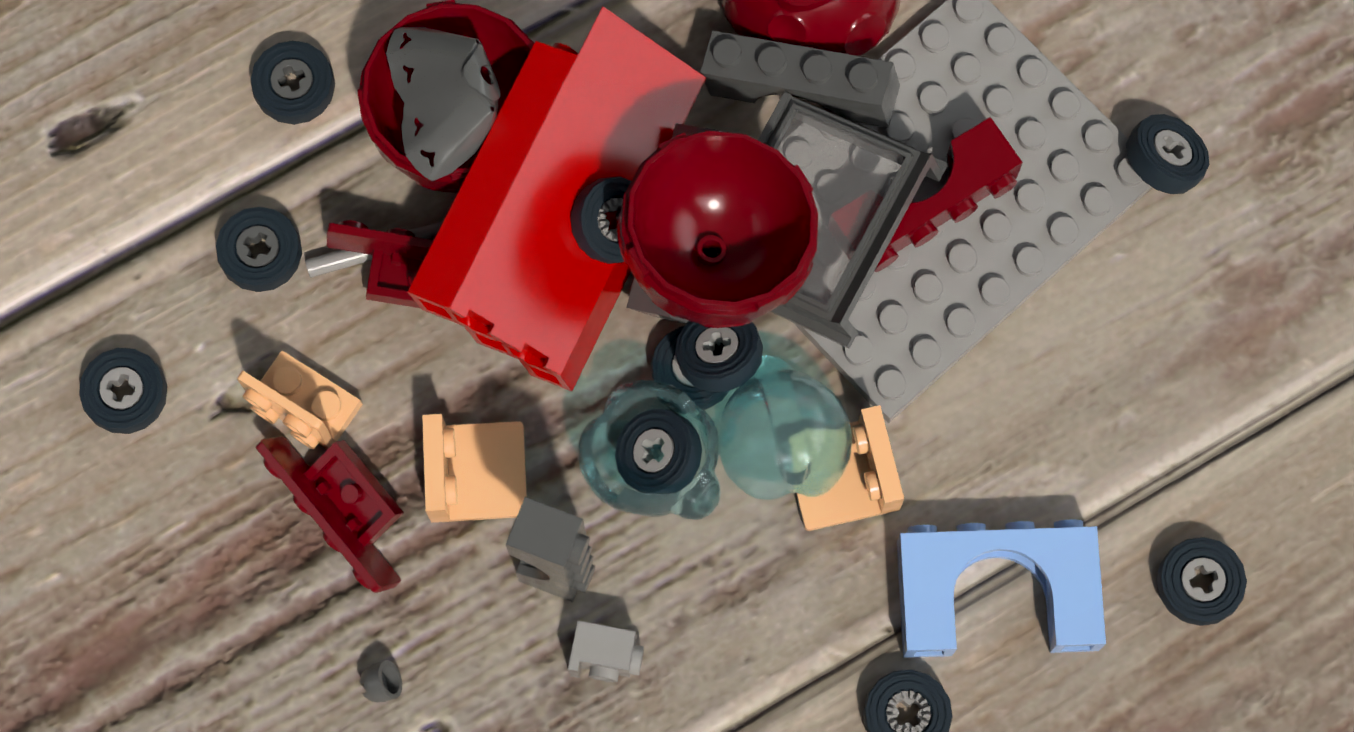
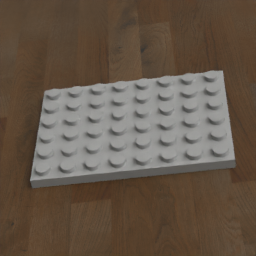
M946 0L883 54L878 60L894 63L900 83L889 128L855 123L924 153H932L934 157L947 163L946 156L950 142L991 117L1023 162L1016 178L1018 183L999 198L994 199L990 194L977 202L978 208L964 220L958 223H954L952 219L937 227L939 232L930 241L916 248L911 243L897 252L899 257L891 265L879 272L874 271L848 319L858 331L850 349L795 324L872 406H881L883 418L888 423L896 418L1153 188L1145 183L1132 169L1126 154L1128 138L989 0ZM824 106L822 107V109L827 110V111H829V112H831V113H834V112L831 111L830 109H828V108H826V107H824ZM803 123L779 144L777 150L794 166L799 165L813 187L812 194L818 211L817 251L813 259L812 270L798 292L826 305L850 261L828 230L831 214L870 190L884 198L901 165ZM948 166L939 182L925 176L911 203L926 200L938 193L949 179Z

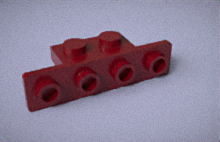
M344 220L339 224H328L327 247L373 255L366 300L420 308L408 294V290L434 240L415 237V234L411 231L400 228H391L387 232L371 230L365 224L352 220Z
M283 436L262 439L255 446L264 458L263 463L266 469L273 476L281 479L293 494V501L296 506L314 519L323 530V538L326 543L345 557L353 567V574L361 585L371 589L374 593L395 588L401 582V578L373 544L404 512L345 440L335 441L311 467L307 465Z

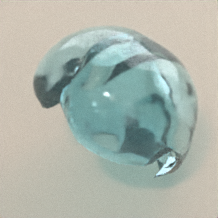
M763 355L762 362L755 375L735 390L722 411L717 429V448L726 475L739 489L753 498L773 500L789 493H798L807 497H818L831 490L843 476L851 457L852 431L849 416L842 402L826 385L806 373L793 370L785 360L775 355Z
M638 380L625 383L611 393L604 406L603 413L590 421L582 431L578 442L580 470L593 493L612 508L621 512L647 517H662L673 513L687 520H700L709 516L719 504L721 498L720 483L715 473L719 456L718 431L715 422L708 413L698 407L681 389L670 384L652 380ZM650 409L671 410L688 419L698 432L702 446L700 467L693 480L681 491L670 494L640 493L628 486L619 474L615 460L617 439L624 426L637 414ZM654 444V448L650 449L654 454L653 459L661 461L665 455L661 451L662 446Z

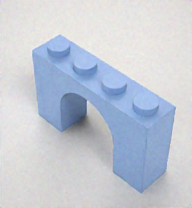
M1070 519L1054 522V528H1035L1034 522L1016 521L1005 524V530H986V525L983 523H965L957 525V531L937 532V526L914 525L908 527V533H900L897 540L903 658L953 656L957 649L954 611L956 580L972 564L992 558L1014 561L1028 569L1039 581L1046 599L1050 653L1099 651L1106 644L1097 526L1083 527L1082 520Z

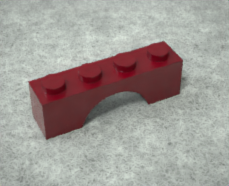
M991 117L950 142L946 156L949 168L947 183L932 197L909 205L875 272H879L891 265L899 257L897 252L912 243L916 248L927 243L939 232L937 227L950 219L954 223L964 220L978 208L977 202L990 194L994 199L999 198L1018 183L1016 178L1023 162ZM872 190L834 212L830 217L828 230L849 260H851L883 200L882 196Z

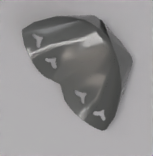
M400 27L394 30L390 38L386 56L394 88L405 103L401 125L405 154L415 169L427 179L435 181L454 172L472 157L484 143L497 117L498 99L500 98L499 84L484 47L478 39L426 27ZM407 33V36L412 40L400 49L401 44L404 42L403 34ZM404 65L408 68H414L410 83L407 82L408 74L403 69ZM482 66L488 69L491 85L481 75L480 69ZM415 118H418L419 122L424 124L417 136H415L417 129L414 121ZM421 150L435 153L433 167L429 163V158L421 154Z

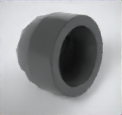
M389 660L372 664L362 672L359 679V684L364 683L366 692L362 693L363 696L371 702H386L396 699L401 695L402 678L395 664Z

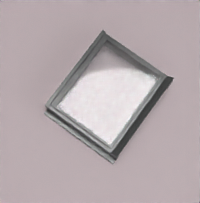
M784 91L758 141L777 149L794 166L798 164L813 187L812 194L818 211V237L813 267L803 286L786 304L778 306L770 312L850 349L858 334V331L848 320L924 177L927 176L939 182L948 164L934 157L932 153H924L806 101L794 98L791 94ZM704 248L702 250L707 257L715 258L719 256L718 252L713 248Z

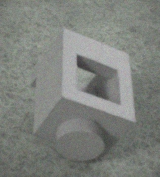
M577 621L568 666L569 674L571 677L580 678L581 669L590 670V678L606 682H618L619 675L630 677V674L639 676L644 646L636 645V631Z

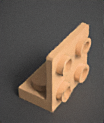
M284 351L279 353L260 381L243 370L237 377V380L245 390L242 397L252 404L250 409L271 424H275L279 418L284 425L292 430L290 432L291 436L313 450L317 444L328 449L335 441H338L363 405L360 399Z
M880 405L861 409L859 419L856 422L785 438L784 447L804 528L807 531L900 511L904 495Z
M442 414L422 415L425 511L431 523L517 518L523 500L527 497L523 423L514 421L446 425Z

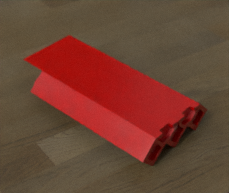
M603 6L579 53L562 43H554L553 46L535 41L408 290V294L423 311L464 326L476 343L519 359L531 376L572 392L631 272L625 262L607 264L590 258L579 248L571 228L570 215L574 200L585 186L600 178L623 177L632 181L640 164L657 150L659 144L672 138L675 124L685 123L706 77ZM617 211L605 213L607 215L606 219L610 222L608 230L617 228L618 221L615 219Z

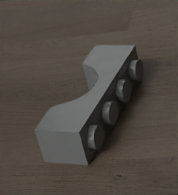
M713 30L700 74L706 77L705 85L711 96L755 103L760 97L783 95L785 91L791 94L792 97L822 105L838 116L850 121L889 128L900 88L893 62Z
M525 497L506 542L509 555L521 560L516 571L519 582L571 602L574 601L578 590L584 593L587 591L595 571V565L592 564L594 556L590 555L592 547L588 545L590 537L586 536L583 519Z

